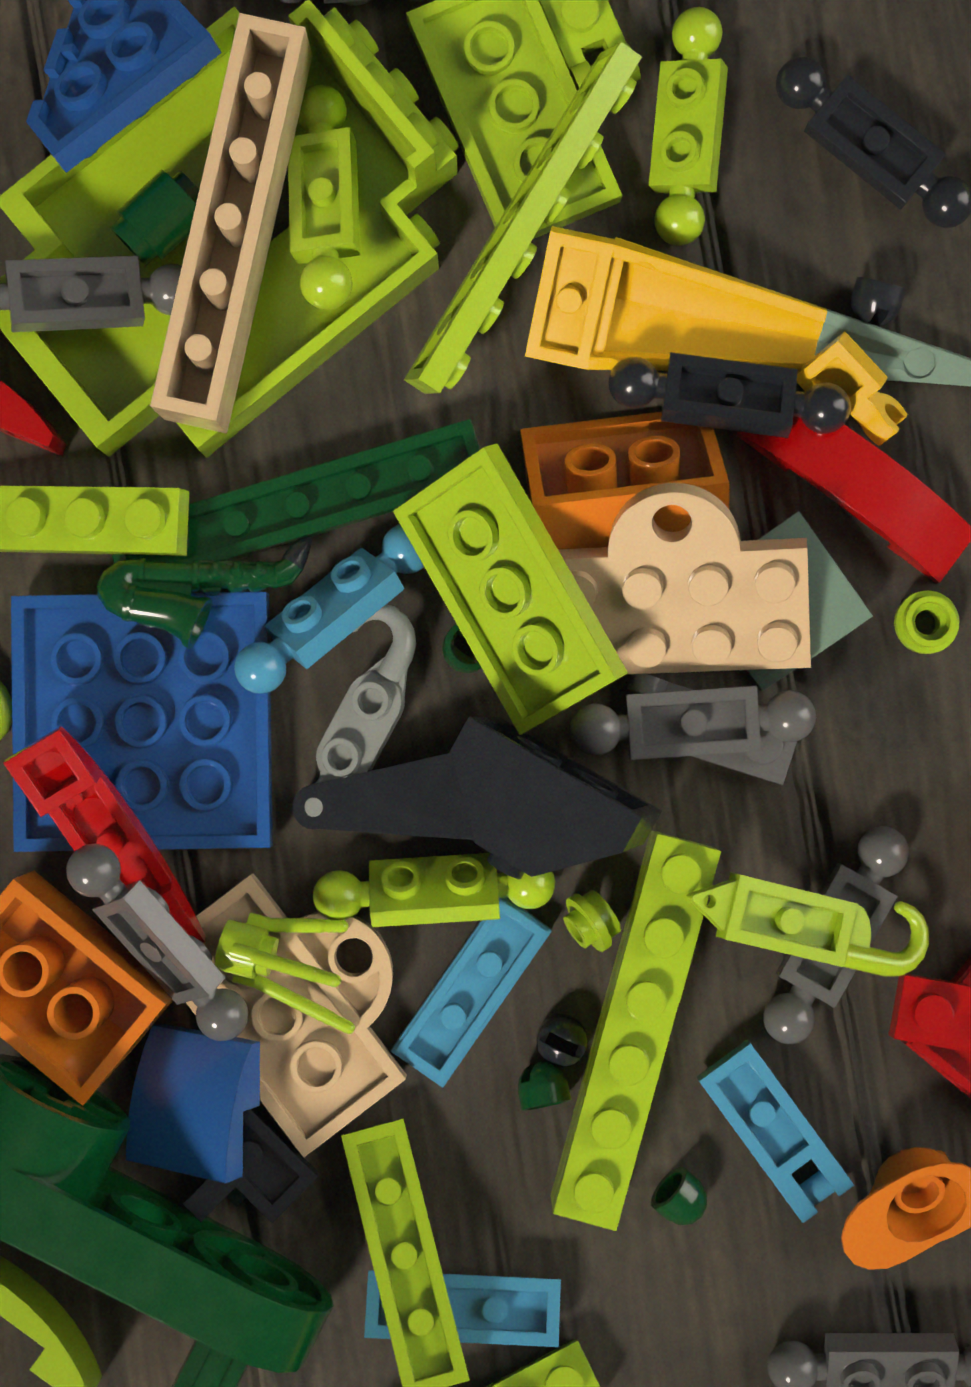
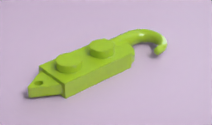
M731 872L729 880L688 893L686 896L717 928L716 937L879 976H902L914 970L924 959L929 946V928L924 916L914 906L903 901L896 902L894 910L905 917L910 924V940L901 951L890 952L870 947V919L865 909L858 905V903ZM709 895L710 902L705 906L704 898Z

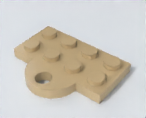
M665 483L647 488L628 500L618 512L611 528L608 547L559 550L628 674L811 668L807 538L740 541L738 526L730 510L719 498L705 489L684 483ZM676 505L689 513L691 522L681 531L668 532L656 524L653 516L664 506Z
M254 873L196 916L206 935V942L203 944L211 953L214 965L218 943L224 926L229 919L246 923L250 912L271 918H287ZM314 912L301 917L328 919L319 912ZM357 916L345 920L348 922L349 928L343 933L269 932L268 936L279 939L277 956L339 975L341 977V984L338 987L311 982L275 970H271L269 976H264L351 1021L355 1025V1031L352 1034H346L330 1025H326L253 987L232 982L233 974L221 971L226 978L217 987V989L226 988L233 990L245 1000L248 1007V1021L244 1030L237 1037L260 1041V1101L303 1158L401 1084L407 1077V1074L370 1027L383 1011L391 993L393 984L392 958L381 935L369 923ZM357 938L369 945L372 950L373 961L366 971L353 974L340 967L336 952L339 944L344 940ZM193 1001L186 1002L196 1015L197 1006Z

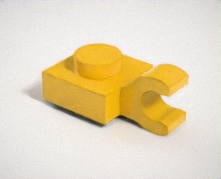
M845 331L798 371L797 383L804 391L820 382H831L843 388L851 402L850 415L859 423L865 434L878 446L882 445L899 431L900 428L897 424L908 415L896 399L888 394L878 392L888 377Z

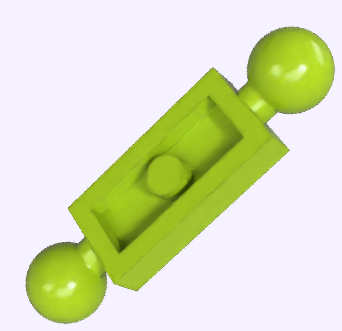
M693 7L685 10L678 16L673 25V44L682 55V60L660 61L649 186L655 193H669V197L660 203L655 212L654 224L658 235L665 242L675 246H683L693 242L699 237L704 228L705 215L700 203L694 199L695 192L717 191L728 67L721 58L708 59L718 49L723 31L721 22L716 14L703 7Z
M316 84L305 89L298 123L308 134L294 136L288 163L290 253L298 265L308 263L300 276V289L304 298L316 308L331 310L345 303L351 294L353 285L348 267L339 258L360 255L357 141L350 127L341 128L347 116V107L342 95L329 85Z
M490 853L370 860L369 881L360 882L357 877L347 871L335 870L328 872L317 881L313 891V901L318 912L330 920H346L355 916L361 907H370L372 927L500 919L499 898H509L515 905L524 909H536L546 904L554 893L555 877L553 872L533 877L524 873L521 879H516L503 872L497 873V869L487 861Z

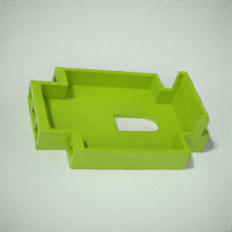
M310 0L305 1L288 15L290 24L306 28L313 55L305 89L316 84H325L335 88L344 98L347 107L346 120L341 128L350 127L357 141L360 255L339 258L351 273L352 291L345 303L335 309L323 310L312 306L304 298L300 289V276L308 263L298 265L290 253L289 227L270 242L228 432L222 433L177 423L206 458L439 269L438 253L434 250L440 245L437 236L419 214L416 213L410 219L406 215L458 174L457 155L454 151L459 148V145L453 134L438 117L428 121L414 103L419 100V97L404 74L397 68H394L389 73L375 57V54L379 51L376 42L357 19L348 24L335 7L323 16ZM235 6L206 29L222 53L205 65L198 74L179 85L152 106L144 116L134 120L99 147L92 156L81 161L67 173L55 158L50 155L0 195V208L35 249L23 260L135 256L110 228L120 218L117 211L161 169L171 177L182 171L200 189L239 17V11ZM297 123L295 136L308 134ZM189 235L163 260L156 256L145 266L138 259L140 278H149L158 267L165 264L182 265ZM6 274L0 278V284L6 283ZM144 304L145 320L141 327L12 332L9 310H0V330L96 448L108 457L160 416L150 407L170 321L169 315L159 312L152 304Z

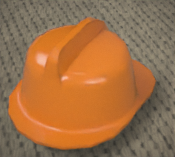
M913 1147L901 1150L890 1156L879 1167L869 1195L857 1203L845 1221L841 1234L844 1253L854 1265L869 1270L888 1269L913 1258L941 1241L952 1238L971 1227V1167L963 1163L951 1162L945 1152L932 1148Z

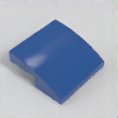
M162 1023L153 1025L143 1049L133 1087L129 1110L130 1128L127 1132L126 1160L222 1183H228L243 1177V1112L260 1106V1041L239 1037L227 1041H216L205 1036L201 1030Z

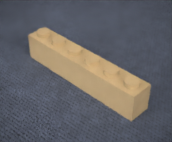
M239 13L150 407L164 420L222 433L228 432L313 57L305 27Z

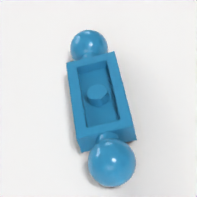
M401 525L394 526L386 533L382 541V553L376 558L363 548H360L350 557L340 561L328 575L302 596L289 602L281 613L264 626L273 641L270 644L266 642L249 644L236 657L234 665L235 675L243 688L258 694L275 690L283 682L286 675V663L292 658L308 669L404 590L396 573H415L424 568V565Z

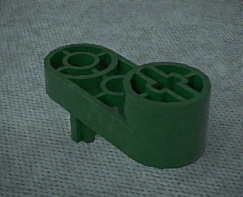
M0 1054V1240L194 1339L195 1341L171 1387H238L248 1365L276 1373L296 1372L304 1366L334 1307L331 1294L325 1287L298 1264L276 1251L208 1216L200 1222L182 1203L110 1167L130 1128V1118L120 1106L97 1090L82 1106L26 1058Z

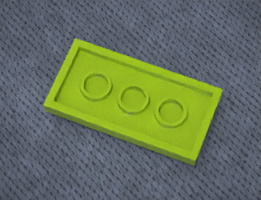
M435 0L406 12L407 23L492 222L496 227L575 96L577 89L539 0ZM601 146L592 160L583 169L576 166L564 186L570 191V196L565 206L550 224L543 221L533 239L549 233L552 226L561 228L621 202L622 193Z
M497 443L483 447L393 511L519 735L628 674Z

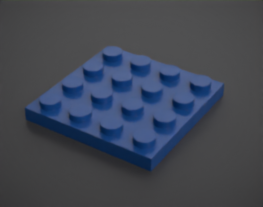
M222 592L217 596L192 593L191 596L211 598L212 608L201 636L191 649L186 648L180 639L166 630L133 621H123L122 618L106 610L98 595L11 596L13 754L62 726L105 773L139 819L158 849L270 848L273 846L271 692L258 694L246 690L238 682L234 670L236 657L244 647L255 642L270 644V635L264 627L270 622L269 593ZM13 778L14 852L74 851L50 815L47 813L40 817Z

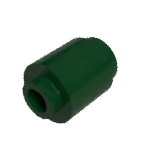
M161 169L117 211L120 218L110 228L135 256H138V259L145 266L156 256L163 260L189 235L199 189L182 171L171 177Z

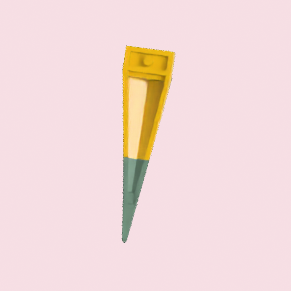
M555 226L551 227L525 357L586 370H612L622 359L641 357L652 363L657 371H667L670 352L792 368L799 371L802 366L845 331L886 374L888 381L971 386V358L618 237L611 239Z

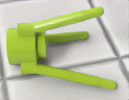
M250 912L246 923L231 919L226 922L218 943L215 966L220 971L233 974L232 982L253 987L346 1034H352L355 1031V1025L351 1021L264 977L269 976L271 970H275L311 982L338 987L341 984V977L339 975L277 956L279 939L268 936L269 932L343 933L349 928L348 922L345 920L318 918H271Z

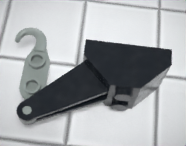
M386 604L364 622L366 623L371 620L385 622L391 628L393 642L386 656L351 684L320 741L316 753L320 777L315 784L305 786L299 790L293 800V814L300 825L312 830L326 829L474 840L475 844L490 852L487 858L488 863L516 879H521L524 873L533 877L616 855L645 843L662 810L527 732L519 735L515 726L501 717H468L448 754L372 771L404 710L407 671L413 659L416 638L415 630L407 615L392 605ZM360 625V626H359L357 629H355L353 632L358 631V629H359L362 625Z

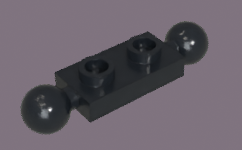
M796 57L787 61L781 67L776 77V91L780 100L790 108L807 109L810 107L816 112L807 123L804 132L900 210L916 193L923 199L922 207L926 218L938 227H956L970 216V186L958 177L945 176L939 178L933 173V170L946 154L853 78L847 75L833 92L826 87V74L822 66L814 59Z
M670 352L667 374L658 373L653 364L644 358L628 357L622 359L613 367L608 380L612 397L624 407L640 408L649 404L654 398L663 399L661 421L776 437H789L793 425V417L801 418L806 427L816 433H832L845 425L851 412L849 396L837 384L820 382L814 384L805 392L796 391L798 369Z

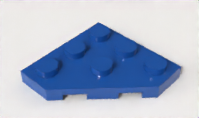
M68 0L73 7V11L67 28L57 29L44 67L45 73L50 78L43 100L32 102L26 120L36 136L66 173L84 159L92 156L99 147L134 120L144 116L152 106L183 82L198 74L205 65L222 53L211 34L179 0Z

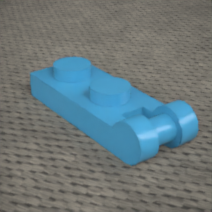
M748 1040L697 1076L698 1081L802 1223L818 1213L815 1206L832 1193L836 1192L838 1196H841L854 1186L853 1182ZM812 1159L819 1171L798 1185L791 1174Z

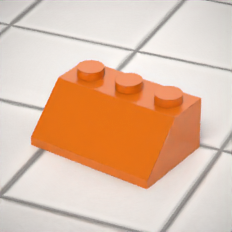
M662 412L520 429L528 498L558 550L608 547L611 528L620 509L637 493L655 485L665 483L694 485L715 495L729 509V480L714 428L661 421ZM676 505L664 506L653 516L656 524L668 532L681 531L691 522L689 513Z
M32 871L14 878L0 894V1038L83 1106L140 1042L172 1003L173 999L118 939L36 871Z

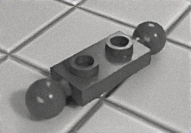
M138 256L5 260L6 283L0 284V310H9L12 332L141 327L145 320L144 304H152L159 312L171 316L182 265L165 264L158 267L149 278H140Z
M757 686L625 695L626 714L617 715L611 708L603 704H589L580 708L571 720L570 736L575 746L589 755L605 754L611 751L619 741L628 740L630 760L761 751L760 731H769L773 737L784 742H796L805 738L815 725L816 711L813 703L807 696L792 690L777 693L766 705H758Z
M886 826L872 828L861 837L857 848V856L861 864L858 871L854 872L844 865L837 863L820 893L821 895L858 903V905L865 909L871 926L870 945L898 897L879 885L884 877H890L899 873L906 865L909 857V847L904 836L897 830ZM786 954L776 974L792 983L793 986L789 993H782L772 998L764 1010L763 1020L769 1035L776 1041L784 1044H796L805 1040L812 1032L815 1024V1014L811 1006L815 998L835 1008L856 970Z
M87 844L78 848L69 858L66 868L67 878L72 888L83 896L100 897L101 900L92 909L95 914L177 1005L193 1001L197 1006L196 1021L198 1027L205 1036L216 1041H227L237 1037L247 1024L248 1007L245 1000L237 992L226 988L217 989L226 977L213 964L211 953L207 947L183 930L169 914L170 910L166 901L156 891L145 887L140 880L124 885L119 879L121 875L119 859L110 848L101 844Z
M825 1333L824 1354H815L809 1346L800 1341H784L771 1351L767 1362V1370L771 1381L776 1387H812L816 1381H821L822 1387H955V1381H964L971 1387V1344L963 1350L962 1354H959L954 1333Z

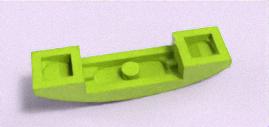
M0 1256V1316L45 1348L30 1368V1371L52 1387H97L102 1378L101 1371L92 1350L73 1319L42 1285L22 1269Z

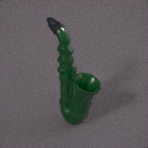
M305 536L291 545L282 556V560L278 562L193 560V563L146 561V558L118 561L102 573L97 584L98 597L106 610L122 618L123 621H133L166 630L180 639L186 648L191 649L201 636L212 608L211 598L191 596L192 592L200 590L206 596H217L221 589H228L232 593L249 589L251 592H259L269 586L278 588L290 585L305 567L312 539Z

